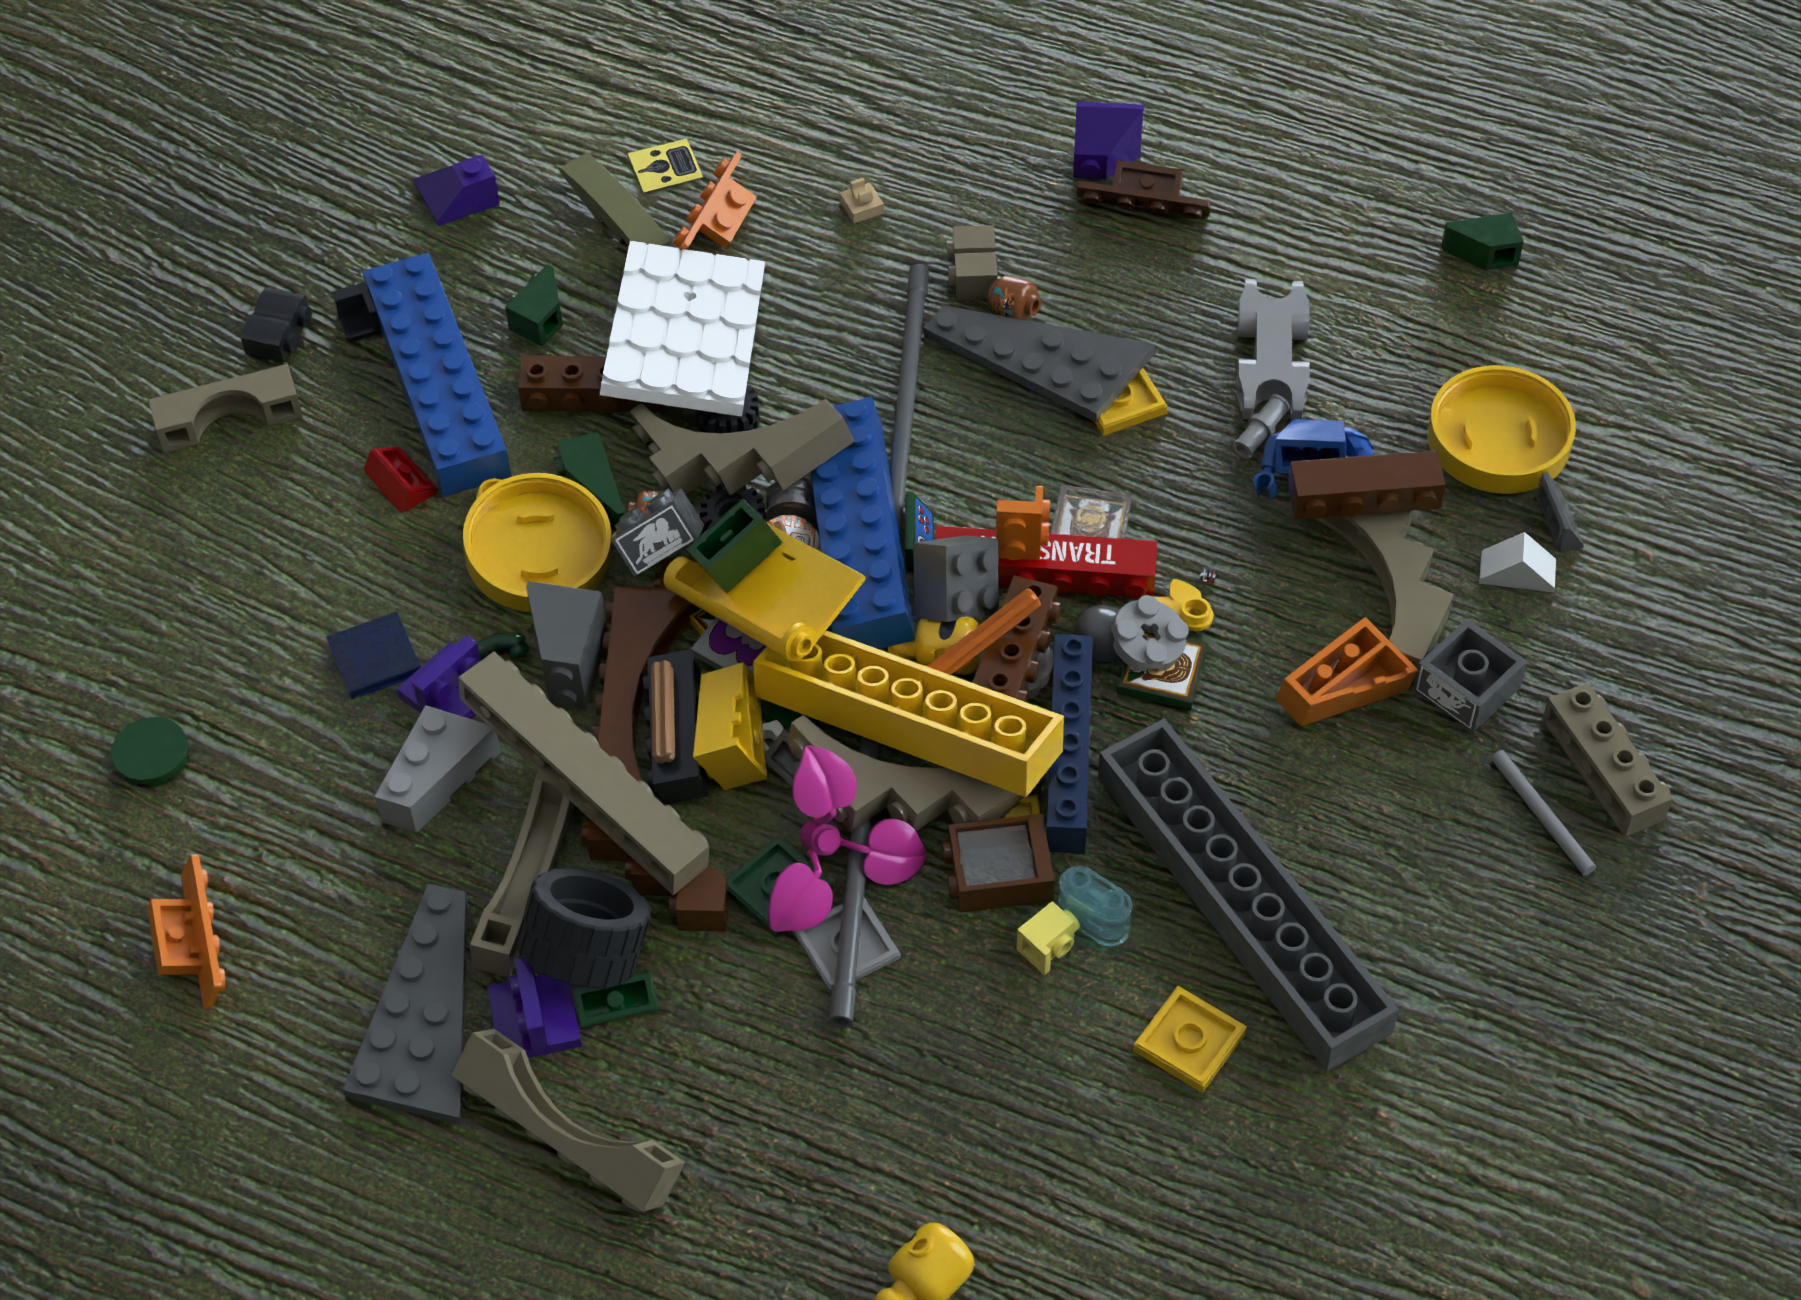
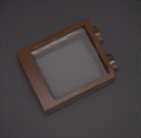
M1042 814L948 825V840L942 841L944 864L952 865L953 874H947L948 891L950 898L957 897L959 913L1054 901L1055 879Z

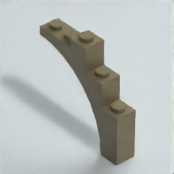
M827 399L820 401L800 414L776 424L749 431L722 434L695 432L673 426L656 417L642 403L630 411L637 422L632 427L636 435L644 445L649 441L651 443L648 448L652 456L649 458L657 470L652 473L653 478L662 491L669 488L673 493L682 488L685 495L708 479H710L715 487L721 484L732 495L761 474L767 482L774 479L780 488L785 490L855 442L845 420Z
M1413 510L1397 511L1388 514L1370 513L1315 519L1348 540L1366 558L1375 571L1389 603L1392 622L1389 641L1418 669L1419 662L1434 649L1449 617L1454 594L1444 591L1437 586H1430L1424 583L1430 570L1434 549L1424 546L1419 542L1405 539L1410 529Z
M804 715L791 723L788 745L792 754L797 759L801 760L805 745H812L838 755L853 770L857 782L855 799L847 807L836 808L837 814L834 817L836 821L843 822L850 831H853L885 808L888 809L893 819L902 820L910 824L915 831H918L945 811L949 812L955 824L1000 819L1019 804L1021 799L1025 798L948 768L908 767L879 761L851 750L826 735ZM1046 773L1028 796H1032L1041 790Z

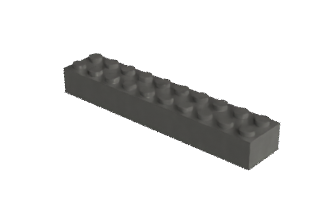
M1165 718L1099 753L1098 779L1326 1072L1393 1034L1399 1013L1397 1006Z

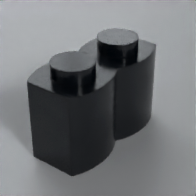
M266 287L259 296L254 313L246 321L241 334V342L245 354L285 362L290 353L296 351L299 343V334L304 327L310 324L312 318V309L308 305L306 295Z

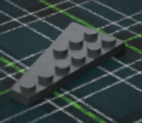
M945 305L923 327L924 337L1095 422L1098 421L1102 413L1104 414L1114 403V400L1119 397L1127 385L1155 354V344Z
M428 883L344 1085L343 1092L345 1098L462 1125L463 1083L451 1074L464 1050L465 942L467 941L468 906L465 891Z

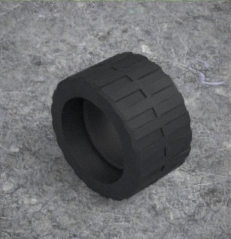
M553 869L547 873L540 874L532 883L517 936V949L529 965L533 966L538 972L559 982L562 981L569 985L586 988H607L613 985H620L634 974L650 921L651 909L646 899L636 889L617 878L586 869Z

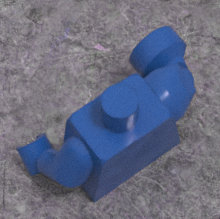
M1323 419L1292 420L1283 431L1271 435L1266 442L1260 466L1263 471L1256 474L1253 478L1256 494L1259 497L1261 489L1269 486L1270 498H1274L1278 493L1273 474L1289 473L1290 464L1293 461L1346 458V456L1375 455L1372 451L1373 445L1366 435L1352 427H1344V422Z

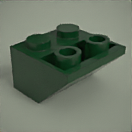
M741 499L687 547L685 551L728 593L783 542L767 522L744 499Z

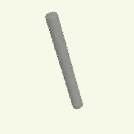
M1504 750L1496 752L1491 760L1583 876L1592 873L1596 869L1593 861Z

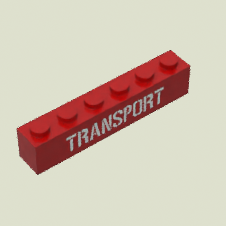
M937 525L935 539L964 535L996 539V530ZM1049 533L1048 546L1041 545L1040 560L999 558L998 587L1009 588L1015 575L1057 586V593L1070 592L1092 594L1095 596H1126L1134 599L1146 595L1154 596L1157 541Z

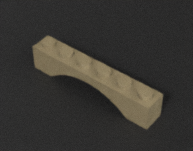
M539 772L534 781L525 819L511 860L496 893L483 910L470 943L472 968L507 978L512 975L515 967L514 959L518 958L520 954L516 941L532 883L540 874L552 870L576 807Z
M496 1029L473 1032L451 1074L464 1084L463 1088L466 1092L487 1100L495 1106L494 1110L497 1114L506 1119L515 1120L526 1128L525 1132L529 1137L550 1145L558 1151L557 1155L566 1163L581 1167L590 1174L589 1178L595 1184L604 1188H610L622 1197V1202L635 1211L645 1212L663 1206L685 1164L684 1161L654 1140L637 1142L612 1140L593 1134L572 1122L556 1108L542 1090L531 1069L526 1051Z

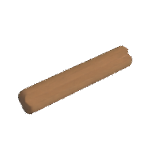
M663 660L662 662H654L651 666L652 756L660 764L672 762L675 758L674 675L671 663Z

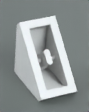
M1523 532L1482 550L1479 584L1554 592L1556 558L1528 534Z

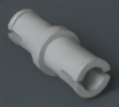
M1274 394L1259 413L1251 416L1248 420V427L1232 445L1234 451L1239 456L1250 459L1264 439H1268L1275 433V426L1290 409L1288 401L1284 397Z

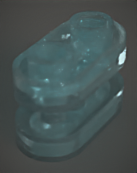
M1074 866L1063 872L1059 881L1058 907L1062 910L1070 911L1080 924L1078 930L1104 946L1122 944L1130 934L1132 900L1124 890L1087 867Z

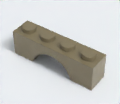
M288 364L148 399L156 432L164 453L199 444L200 437L205 428L214 420L228 414H251L263 420L268 426L303 417Z

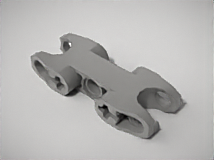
M1245 279V286L1239 300L1237 337L1254 338V359L1238 358L1236 398L1239 403L1242 419L1249 420L1253 415L1256 405L1262 401L1269 400L1274 394L1280 395L1288 401L1290 405L1288 411L1289 419L1291 421L1302 419L1310 381V363L1292 361V340L1307 341L1309 300L1303 281H1293L1290 294L1284 298L1274 300L1266 298L1259 293L1255 279Z

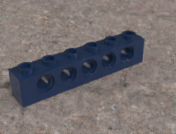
M1055 634L1052 712L1064 716L1063 752L1049 768L1046 830L1049 852L1085 854L1093 636Z

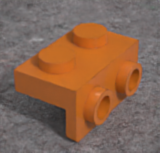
M1036 486L1035 502L997 500L996 539H998L999 558L1040 560L1041 545L1048 546L1050 500H1043L1044 486Z

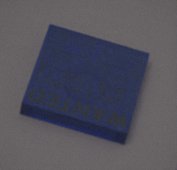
M397 611L326 636L351 700L407 680L421 668Z

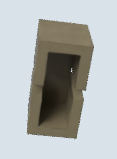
M994 225L953 226V240L946 242L947 261H954V265L948 266L949 286H955L956 300L987 299L991 284L997 280Z

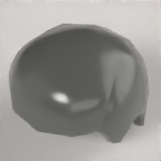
M1104 604L1092 606L1082 611L1080 616L1077 617L1075 635L1093 636V661L1109 662L1120 659L1113 647L1115 640L1113 632L1111 633V625L1120 611L1117 607Z

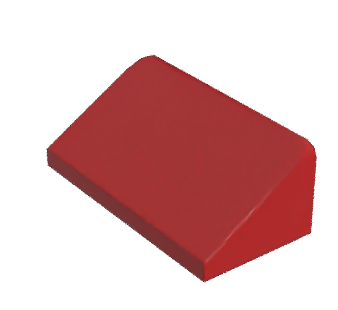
M400 446L371 449L364 466V471L399 512L408 511L437 494L438 489Z

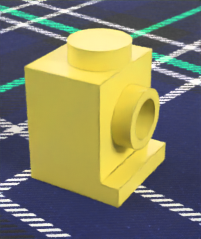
M1052 901L1017 929V951L1043 975H1046L1050 971L1051 960L1054 957H1063L1074 944V932L1080 928V924L1070 911L1062 910Z

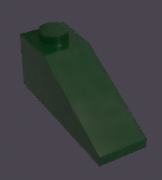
M599 432L558 441L559 456L553 458L557 475L570 479L589 490L604 507L610 527L616 531L615 525L620 522L619 518L625 514Z

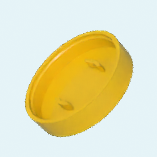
M1482 366L1457 374L1440 388L1431 407L1427 438L1431 451L1438 452L1441 467L1458 481L1486 492L1513 494L1538 488L1542 473L1548 472L1551 478L1554 479L1563 470L1570 456L1576 432V421L1567 398L1548 380L1530 371L1516 367Z
M528 473L512 476L489 487L471 506L463 528L465 564L476 586L489 598L505 607L522 612H531L526 588L528 581L593 591L603 580L610 563V522L599 500L585 487L570 479L546 473Z

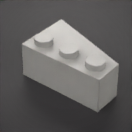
M425 705L375 795L381 821L415 833L421 830L451 801L450 796L464 782L469 784L476 777L475 772L489 758L494 760L501 753L497 733L485 723Z

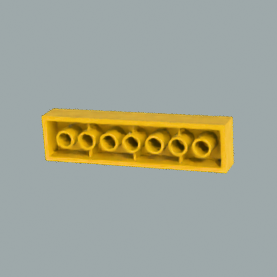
M829 631L823 633L813 646L811 652L801 660L791 661L766 647L753 661L755 697L1023 797L1028 796L1063 752V715Z

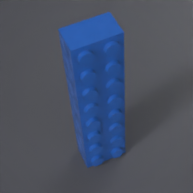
M429 252L362 271L364 281L377 312L382 336L442 496L445 497L479 487L488 479L496 478L503 480L512 477L507 449Z
M872 396L835 405L833 407L845 420L855 442L811 471L821 552L863 574L866 580L831 623L832 631L837 635L876 649L914 641L915 629L882 423Z

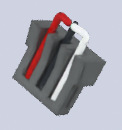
M1203 567L1200 580L1215 582V568Z

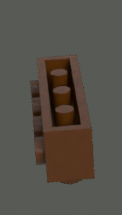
M522 356L518 383L522 411L630 412L642 403L651 412H662L663 405L600 395L606 357Z
M1437 451L1293 461L1290 464L1287 484L1294 519H1318L1321 517L1356 516L1358 514L1370 513L1388 514L1397 511H1426L1441 508L1446 486Z
M1014 575L1002 607L1028 588L1037 595L1041 606L985 649L972 683L1027 702L1029 691H1026L1028 682L1035 683L1040 667V661H1037L1039 653L1045 654L1051 638V632L1048 629L1050 624H1057L1062 603L1056 602L1057 586Z

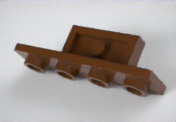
M1117 160L1113 185L1077 181V196L1090 204H1101L1102 201L1113 202L1116 206L1123 209H1134L1135 206L1147 207L1149 211L1157 214H1167L1169 211L1180 212L1184 217L1190 219H1201L1202 216L1208 217L1211 211L1210 200L1180 196L1183 169Z

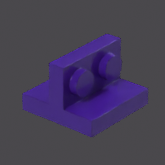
M467 635L456 645L449 642L397 688L398 697L420 714L426 705L473 719L476 714L460 700L459 676L481 661L477 642Z
M524 957L514 959L517 975L509 976L510 981L487 986L494 1029L523 1048L528 1058L582 1047L571 987L568 983L559 982L545 974L535 976L533 966L529 965L523 959Z

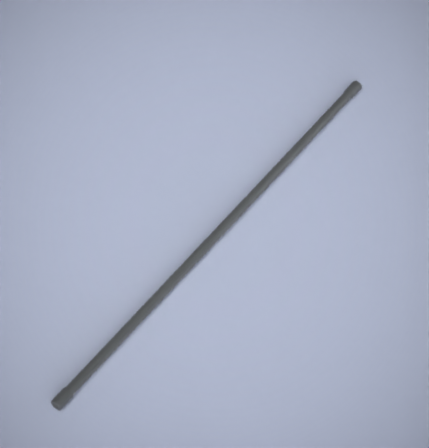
M915 264L909 269L908 301L889 470L900 538L924 304L929 281V269L922 264ZM888 647L881 648L879 650L888 652ZM861 736L859 753L878 760L879 743ZM872 818L851 831L850 841L868 846V835L871 831ZM849 849L835 984L832 988L829 1023L838 1028H847L853 1024L856 998L855 978L866 875L863 872V861L867 853Z

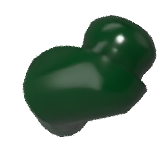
M497 632L477 641L480 658L483 660L492 652L498 653L507 648L512 658L521 657L529 652V647L525 642L527 638L520 632Z

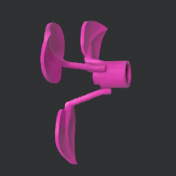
M804 746L801 761L792 784V796L796 807L805 815L814 818L806 822L800 831L801 843L805 848L809 849L807 856L811 859L814 871L812 872L803 863H794L786 867L776 879L768 906L769 927L775 932L805 930L815 927L830 912L833 895L829 884L818 879L822 874L818 859L819 854L823 856L831 855L839 846L867 853L863 861L864 874L872 881L884 885L898 884L911 878L918 872L926 860L927 851L917 832L910 824L899 819H884L877 823L869 832L868 846L841 838L838 829L827 822L836 817V808L847 807L854 801L857 791L856 777L853 770L842 758L829 750L817 746Z

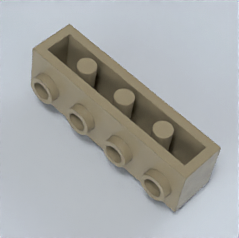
M1588 682L1549 697L1542 718L1543 722L1622 834L1626 837L1664 821L1672 802L1670 790L1653 773L1647 757L1642 752H1638L1632 744L1626 728L1614 719L1608 710L1605 699L1600 694H1596Z

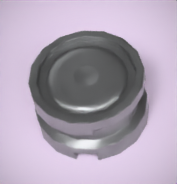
M798 480L785 490H782L776 482L769 486L766 491V505L768 506L766 509V521L780 515H795L814 525L816 509L813 486L811 484Z

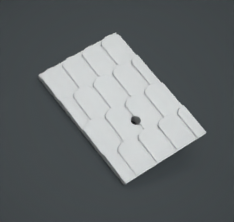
M630 241L603 371L600 395L742 417L765 262L751 259L747 261L745 258L719 254L715 256L712 253L686 249L679 250V248L654 244L645 245V243Z

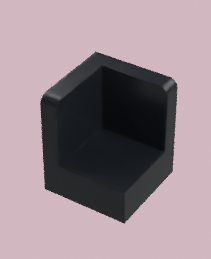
M365 282L332 291L337 315L349 343L381 334L377 312Z

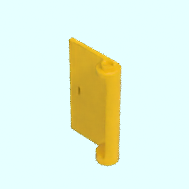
M770 524L768 525L783 543L728 593L698 563L685 556L674 559L668 565L664 574V585L668 590L791 661L801 660L811 652L819 638L866 580L863 574Z

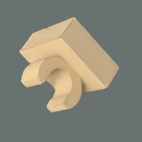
M864 178L851 181V189L840 192V203L854 224L884 214V203L871 183L865 184Z

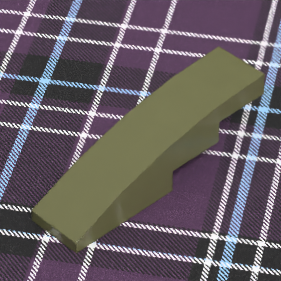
M585 153L560 167L559 171L595 219L598 222L603 220L619 242L624 240L628 246L630 241L645 243V245L669 246L670 240L648 212L589 153Z

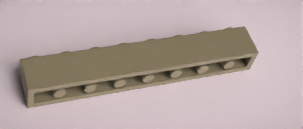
M492 652L459 676L460 700L672 895L708 868L709 844L706 838L699 831H692L681 821L679 814L674 808L669 805L664 806L655 798L652 790L645 782L634 779L617 757H610L602 750L598 741L591 733L581 731L563 708L557 709L549 702L539 686L528 683L511 661H504L498 654Z

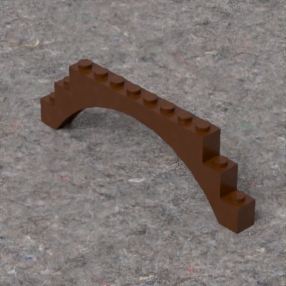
M665 558L662 560L661 573L655 572L654 587H615L614 601L607 602L606 619L607 624H611L610 631H604L603 653L608 655L607 662L600 663L599 671L600 684L604 685L603 693H597L596 714L601 716L600 724L593 725L592 735L598 741L600 748L610 757H617L624 764L627 772L637 781L641 780L636 761L635 731L645 693L643 674L648 673L647 657L666 654L681 633L691 625L690 616L701 609L671 592L664 585L665 571L668 565L676 558ZM589 819V822L582 823L581 841L582 845H588L591 861H625V879L632 880L633 888L640 895L670 896V915H676L679 931L726 932L729 894L727 877L708 864V868L672 895L591 819Z

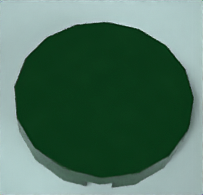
M161 717L142 718L128 724L117 734L111 746V760L119 777L128 784L138 786V784H148V787L159 786L173 780L184 769L187 763L188 752H190V745L183 729L172 720Z

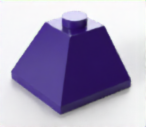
M1077 101L1073 178L1107 179L1115 174L1117 160L1133 162L1140 158L1144 104Z
M483 154L413 179L415 187L438 226L500 204L495 175Z

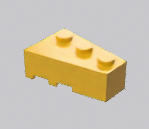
M744 663L701 674L693 758L706 770L708 777L713 778L724 790L767 779L760 698L755 697L754 674Z

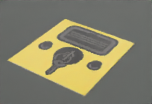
M687 138L628 153L643 192L703 178Z

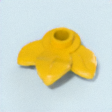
M1173 579L1170 584L1168 597H1154L1158 602L1173 609L1181 620L1188 625L1190 631H1203L1209 628L1213 622L1214 614L1210 604L1201 597L1198 589L1184 581Z

